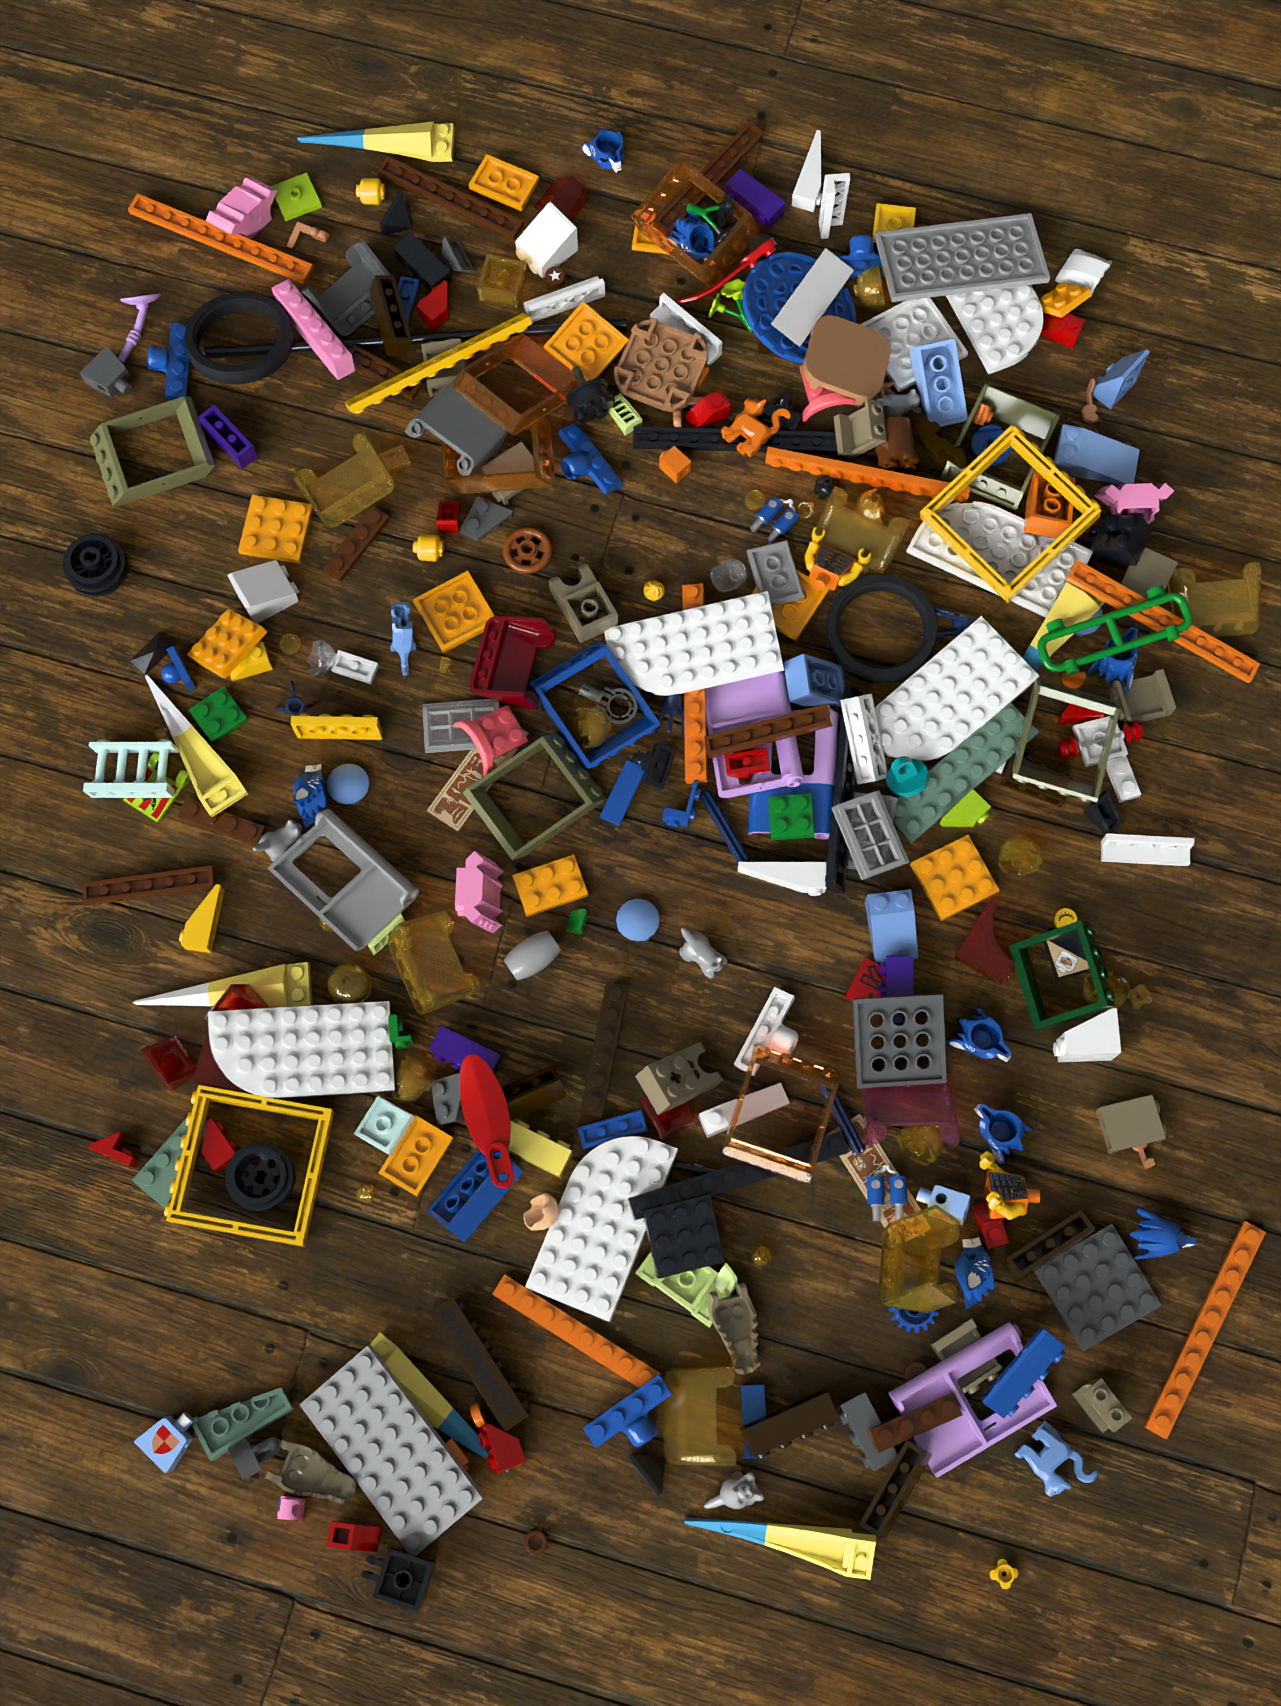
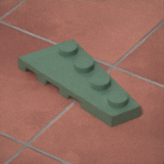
M186 1119L132 1179L135 1184L164 1209L172 1198L170 1186L172 1180H176L178 1171L175 1170L177 1158L182 1156L181 1140L183 1135H187L188 1130ZM205 1121L199 1149L204 1140L207 1121Z
M278 1388L252 1397L250 1400L232 1404L230 1407L209 1412L201 1417H195L191 1425L209 1460L213 1462L229 1451L228 1447L245 1438H250L294 1408L284 1389Z

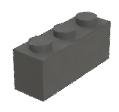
M865 1392L838 1405L840 1411L837 1413L844 1425L848 1424L852 1431L849 1433V1437L855 1447L859 1445L863 1453L860 1455V1458L866 1469L870 1467L872 1471H876L896 1459L898 1455L894 1447L876 1453L867 1430L881 1425V1422Z

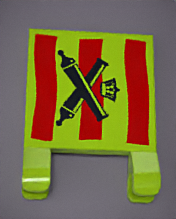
M156 752L151 755L146 766L145 782L154 783L157 780L158 771L156 769L158 768L159 754ZM181 770L175 782L166 777V782L175 789L174 798H124L123 801L159 823L182 788L191 780L188 772Z

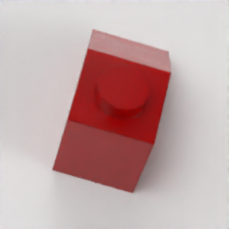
M1069 313L1062 318L1054 315H1044L1040 336L1073 349L1085 320Z
M722 389L703 397L685 415V419L690 428H707L729 418L731 405Z

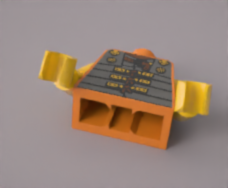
M815 527L811 534L813 540L809 543L804 558L806 568L810 571L808 578L814 581V587L818 590H823L826 587L833 591L839 586H845L855 581L863 569L862 565L870 562L871 552L866 558H863L862 555L865 550L864 548L860 549L858 552L859 560L856 563V559L823 543L818 545V542L825 535V530H823L821 536H817L815 534Z
M988 1151L980 1156V1167L984 1170L988 1168L984 1188L990 1219L1007 1218L1012 1220L1018 1216H1024L1027 1213L1028 1203L1040 1202V1190L1027 1189L1023 1176L1003 1171L994 1163L995 1157Z

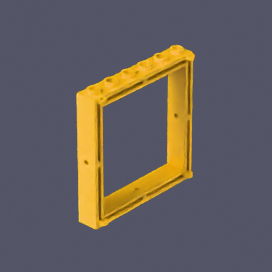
M1012 425L920 511V518L1007 603L1017 596L1089 528L1101 514L1100 505L1094 499L1090 500L1085 495L1086 493L1079 485L1075 486L1070 481L1071 479L1066 472H1060L1050 457L1047 456L1045 458L1040 453V448L1035 443L1027 441L1025 434L1019 428ZM1011 446L1082 515L1008 584L938 514Z
M198 1085L197 1090L193 1091L191 1103L194 1104L192 1113L189 1112L186 1119V1126H188L187 1135H183L181 1140L182 1156L177 1158L175 1170L178 1171L176 1180H172L170 1186V1193H172L171 1202H168L165 1207L164 1216H167L166 1221L305 1247L334 1111L329 1108ZM210 1101L318 1120L294 1232L184 1212Z

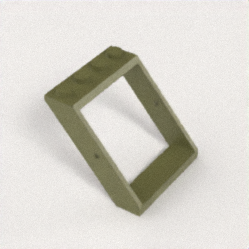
M985 383L955 447H961L978 407L983 402L992 407L991 411L994 412L992 418L1044 439L1040 448V453L1043 455L1060 415ZM947 461L940 479L951 483L968 465L960 469ZM1031 467L1022 488L982 472L969 485L971 487L970 491L1016 511L1035 469Z
M188 396L173 399L101 423L90 437V443L93 446L96 461L99 464L102 479L105 482L108 497L113 507H119L205 478L215 467L193 401ZM177 414L195 466L128 488L111 436Z
M1036 678L1012 767V778H1015L1020 783L1029 782L1036 784L1037 787L1044 790L1049 788L1056 790L1064 796H1077L1085 802H1097L1120 713L1119 702ZM1039 694L1110 715L1093 786L1021 765Z
M558 733L542 736L463 792L512 860L527 856L607 799L601 788L595 784L589 772L582 767L577 760V756L570 751L564 739ZM545 748L585 801V804L527 844H524L484 789Z

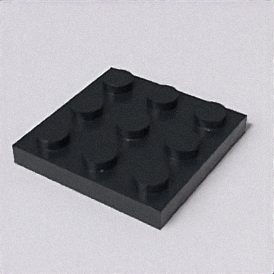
M709 1193L642 1209L655 1273L658 1279L725 1262Z

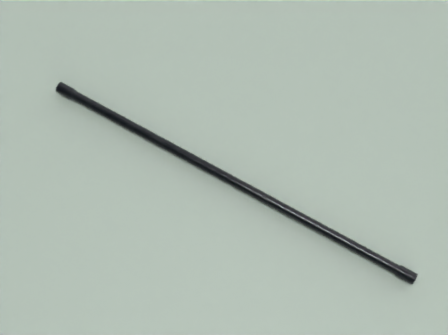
M626 318L607 320L618 331H627ZM562 324L527 326L528 328L525 331L515 332L509 336L511 338L554 335ZM489 329L410 334L412 338L411 344L445 341L449 338H460L461 341H467ZM382 336L339 339L347 349L353 348L354 345L359 348L384 346ZM306 341L293 342L291 352L313 351ZM276 343L205 347L204 351L205 356L209 359L260 355L269 353Z

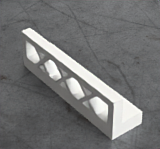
M850 173L825 175L818 221L821 239L829 238L830 226L843 225ZM838 181H843L838 185L834 183Z
M596 276L524 302V308L533 323L575 308L582 301L588 303L605 297V283L603 278L599 279Z
M663 293L660 296L659 306L650 314V317L657 318L658 322L694 335L697 333L702 336L708 350L706 366L709 367L722 355L723 342Z
M872 694L840 700L857 784L885 779L887 767Z
M1107 833L1101 840V861L1189 866L1190 849L1194 846V838Z

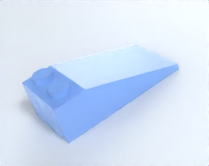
M955 338L909 347L912 369L927 420L935 421L941 427L967 421L968 415Z
M1063 424L1058 435L1054 463L1060 472L1064 471L1070 476L1116 485L1134 484L1140 450L1085 428Z

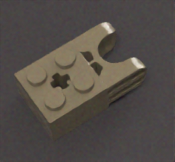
M587 564L578 567L580 582L577 585L568 586L559 577L549 579V589L580 643L603 634L604 631L611 627L618 626V614Z
M701 1042L647 1065L636 1075L657 1115L690 1101L694 1097L715 1088L723 1081L719 1072L706 1073L699 1067L698 1057L706 1051Z

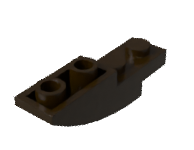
M912 409L908 411L909 419L920 445L934 461L942 466L948 460L960 469H963L968 464L965 458V451L959 446H953L942 435V428L937 422L927 420L926 416L921 412L916 413Z

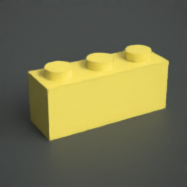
M518 1120L517 1123L511 1121L509 1153L561 1178L573 1154L572 1150L569 1149L570 1145L560 1140L555 1143L549 1140L550 1136L540 1130L537 1133L529 1130L530 1126Z

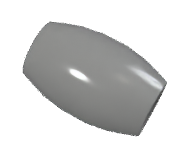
M546 930L533 934L518 943L503 961L516 980H521L535 975L546 968L556 958L561 949Z

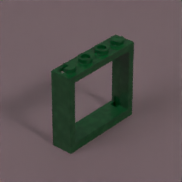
M1079 920L1009 945L1034 1030L1044 1031L1116 1007L1113 997L1115 993L1109 987L1107 980L1109 979V974L1101 961L1102 951L1096 945L1094 938L1096 933L1095 930H1092L1089 921ZM1078 931L1099 1002L1047 1018L1027 948Z

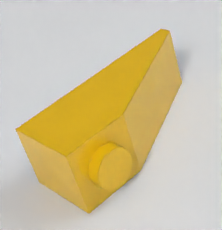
M216 884L185 923V928L181 930L179 941L186 950L212 953L225 892L221 885Z

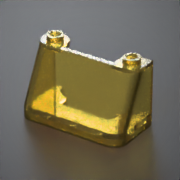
M446 910L401 922L388 939L392 956L419 1015L433 1012L474 994L480 989L477 976L471 972L464 973L449 938L454 925Z

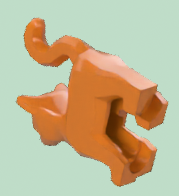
M747 398L744 402V411L736 416L730 427L724 426L722 428V437L730 443L738 436H744L747 440L737 445V451L742 455L747 454L751 457L760 449L762 444L766 443L770 436L777 433L780 428V416L790 419L791 413L783 408L777 409L771 416L772 426L768 427L756 419L765 413L764 405L766 400L764 399L760 402L757 399Z

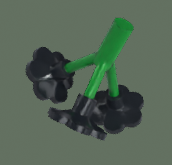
M729 192L724 193V202L717 203L716 206L702 208L691 203L687 205L686 210L688 212L702 216L704 222L717 234L714 245H717L733 228L730 226L722 229L727 225L726 213L723 210L727 211L728 217L734 216L733 203Z

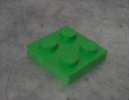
M224 686L188 709L213 745L248 722V719Z
M811 793L768 797L771 841L815 837Z

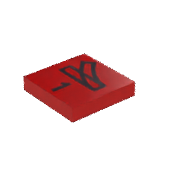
M864 957L845 998L852 1001V998L880 997V984H884V976L880 975V965Z

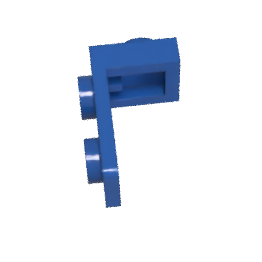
M698 781L693 782L686 812L665 807L663 822L672 827H678L679 825L688 827L689 821H694L696 809L693 808L694 801H699L701 789L698 788Z

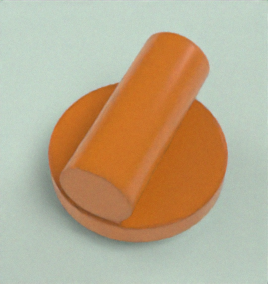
M981 402L972 422L982 426L985 423L989 424L994 415V412L991 411L992 407Z
M1065 671L1062 676L1064 686L1073 689L1080 688L1083 681L1086 680V673L1080 671L1072 675H1067Z

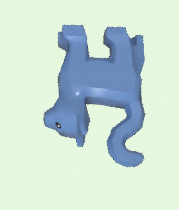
M409 602L391 604L393 639L390 650L391 652L396 651L399 653L402 675L404 676L409 674L408 655L412 650H416V643L413 641L412 622L409 615Z
M1046 1421L1031 1436L1035 1441L1040 1440L1044 1444L1042 1450L1037 1453L1030 1447L1023 1445L1014 1453L1017 1458L1024 1457L1033 1472L1044 1481L1045 1493L1050 1497L1072 1487L1063 1476L1055 1472V1469L1068 1458L1074 1460V1472L1080 1481L1090 1483L1098 1476L1096 1469L1089 1473L1084 1472V1458L1082 1455L1063 1441L1057 1430Z

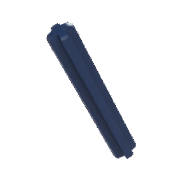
M706 791L701 794V801L738 863L750 862V858L712 793Z
M827 1072L818 1073L815 1076V1080L854 1155L862 1153L865 1147Z

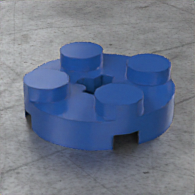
M986 425L975 433L970 446L972 455L975 458L988 448L989 442L993 443L1004 433L1003 430H1000L1001 427ZM1010 446L990 466L1006 462L1012 447Z

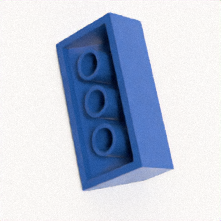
M478 1149L427 1212L465 1243L510 1187L501 1189L494 1185L491 1180L486 1157ZM501 1152L494 1154L495 1159H499L502 1156ZM511 1160L515 1174L514 1184L524 1171ZM501 1174L499 1179L505 1181L507 1174Z
M1041 1326L984 1393L982 1402L1003 1419L1007 1415L1012 1417L1020 1407L1017 1405L1022 1397L1027 1399L1035 1388L1032 1385L1037 1379L1042 1381L1050 1372L1048 1366L1053 1361L1057 1363L1064 1356L1065 1352L1063 1349L1065 1345Z

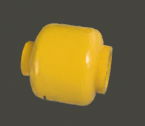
M363 178L360 181V185H356V196L360 197L361 202L365 205H379L382 200H385V184L379 178Z
M420 534L418 541L414 540L413 553H417V557L421 561L436 562L440 557H443L444 541L438 535Z

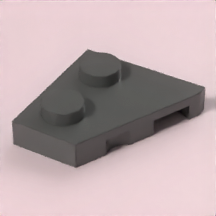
M477 496L459 530L460 534L479 542L489 532L496 530L507 518L511 519L514 515L513 511Z
M460 1073L430 1082L437 1126L461 1121L463 1111L460 1098Z

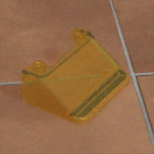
M364 429L353 438V446L357 454L319 478L310 468H302L294 473L295 482L327 527H337L388 495L394 489V480Z
M835 486L816 526L815 534L817 536H821L823 530H825V535L818 542V545L823 543L856 559V563L859 560V550L864 548L865 551L862 557L866 558L871 552V560L869 563L862 565L863 569L858 576L862 578L870 575H886L907 535L910 521L903 517H895L890 521L888 527L845 508L848 499L847 493Z
M1251 562L1245 565L1242 570L1243 579L1196 583L1193 571L1187 568L1175 569L1168 582L1169 593H1179L1186 599L1192 612L1193 626L1213 637L1253 634L1260 626L1261 568L1259 562ZM1171 601L1173 614L1184 620L1179 604Z
M735 1367L672 1368L666 1372L664 1380L673 1392V1395L664 1400V1456L670 1464L736 1466V1453L734 1449L729 1445L717 1444L716 1388H726L733 1383Z

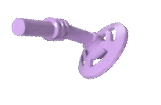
M161 293L120 299L121 302L136 305L137 309H139L134 329L128 334L127 342L118 356L122 364L125 363L134 346H137V342L142 337L141 332L148 312L147 308H149L148 303L158 299Z

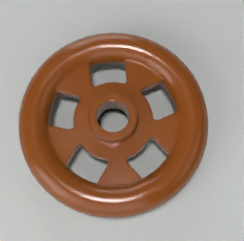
M532 527L519 528L513 531L506 538L503 545V557L506 563L513 570L520 573L530 574L540 571L548 564L552 556V544L547 535L541 530ZM523 536L525 540L518 544L516 539ZM534 537L541 541L539 545L532 542ZM517 549L518 556L512 557L511 550ZM526 549L531 550L530 553H524ZM538 551L544 553L541 559L535 558ZM522 560H531V565H522Z

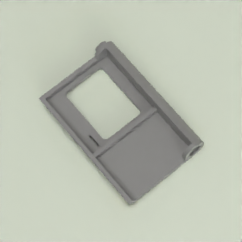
M330 809L321 810L315 817V825L267 869L355 951H359L416 899L419 890ZM321 836L327 837L361 869L357 876L331 898L293 864Z

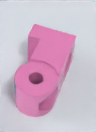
M281 1496L279 1498L277 1519L303 1520L306 1498Z

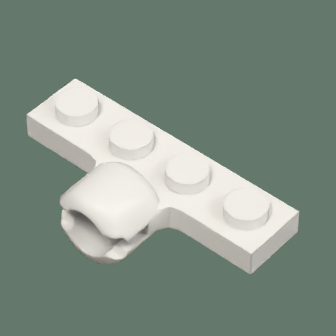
M774 987L734 1063L735 1067L755 1076L769 1050H774L785 1056L792 1053L799 1036L795 1030L784 1026L783 1021L795 1000L793 995Z

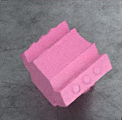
M245 177L242 186H235L219 201L216 210L209 211L206 221L229 234H239L252 239L272 220L270 207L277 190L253 177Z
M1152 483L1123 484L1117 487L1111 484L1100 488L1094 496L1109 507L1112 515L1143 516L1147 524H1150L1155 519V513L1160 510L1159 502L1167 499L1174 490L1166 483L1154 486Z
M476 851L466 859V868H457L455 908L458 916H466L471 923L494 933L502 926L496 917L503 912L500 908V892L504 885L497 878L504 871L494 861Z

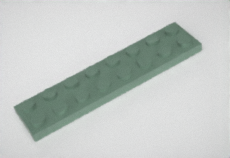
M1011 702L1008 703L928 771L930 777L923 791L912 797L899 796L893 822L898 831L912 844L945 816L972 789L975 790L1000 766L1007 762L1012 755H1015L1025 717ZM1032 724L1026 744L1039 733Z

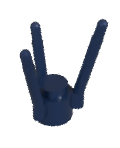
M933 606L934 610L938 612V616L952 619V628L956 629L938 632L937 637L960 635L972 624L971 615Z
M291 680V696L286 701V707L276 706L275 709L284 712V714L289 712L296 715L302 711L306 712L313 704L303 705L302 699L296 695L294 681Z
M679 694L667 695L666 702L662 704L658 721L661 725L667 710V713L670 714L667 732L671 733L674 715H678L680 712L683 741L685 742L684 698ZM658 726L657 728H655V731H654L655 733L658 732V729H659L660 726Z

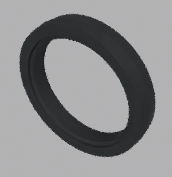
M237 292L216 297L196 310L189 319L185 329V345L193 366L203 376L224 384H246L271 375L286 362L293 347V331L288 315L277 302L260 294ZM239 311L260 313L272 319L279 328V337L275 346L265 356L251 363L243 365L219 364L207 358L199 349V341L206 327L217 318L229 313Z
M878 574L865 576L847 585L834 599L826 619L827 643L836 662L852 676L871 683L897 682L917 672L931 655L937 638V618L928 597L913 583L892 575ZM885 591L897 594L908 600L920 614L924 627L923 642L918 651L905 662L890 667L867 665L853 657L847 651L840 638L839 619L846 606L855 598L869 592Z

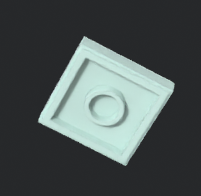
M377 1096L354 1134L391 1156L415 1117L384 1098Z

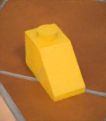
M264 642L257 643L231 672L232 682L273 670Z

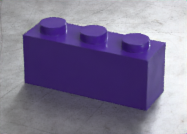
M741 168L725 183V193L729 192L732 203L738 205L744 213L754 217L760 225L770 229L784 215L786 202Z
M215 405L198 417L203 429L241 469L257 458L253 445Z
M886 956L883 962H880V975L884 976V984H880V997L913 995V957ZM896 1013L893 1016V1023H903L905 1019L904 1014Z
M440 1026L428 1049L433 1054L432 1058L440 1063L447 1061L453 1064L451 1067L459 1072L463 1059L469 1054L481 1057L494 1074L502 1060L500 1054L443 1026Z

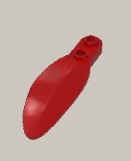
M773 237L745 257L737 268L710 287L689 296L674 299L673 301L677 304L688 303L711 295L747 267L750 270L759 263L758 259L764 254L768 257L775 252L776 241Z
M469 1054L462 1061L459 1076L460 1098L464 1119L474 1143L486 1157L492 1182L496 1187L505 1189L510 1187L515 1180L508 1151L511 1140V1120L503 1090L489 1065L481 1057ZM496 1152L502 1153L499 1159L494 1158ZM501 1174H507L505 1181L499 1179Z

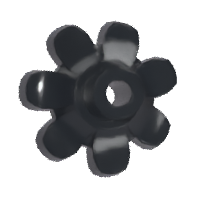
M826 475L824 479L817 478L815 482L817 486L813 489L815 494L820 493L819 499L824 500L827 496L830 501L835 499L834 493L839 494L841 492L840 487L837 486L839 484L838 479L833 478L831 480L829 475Z

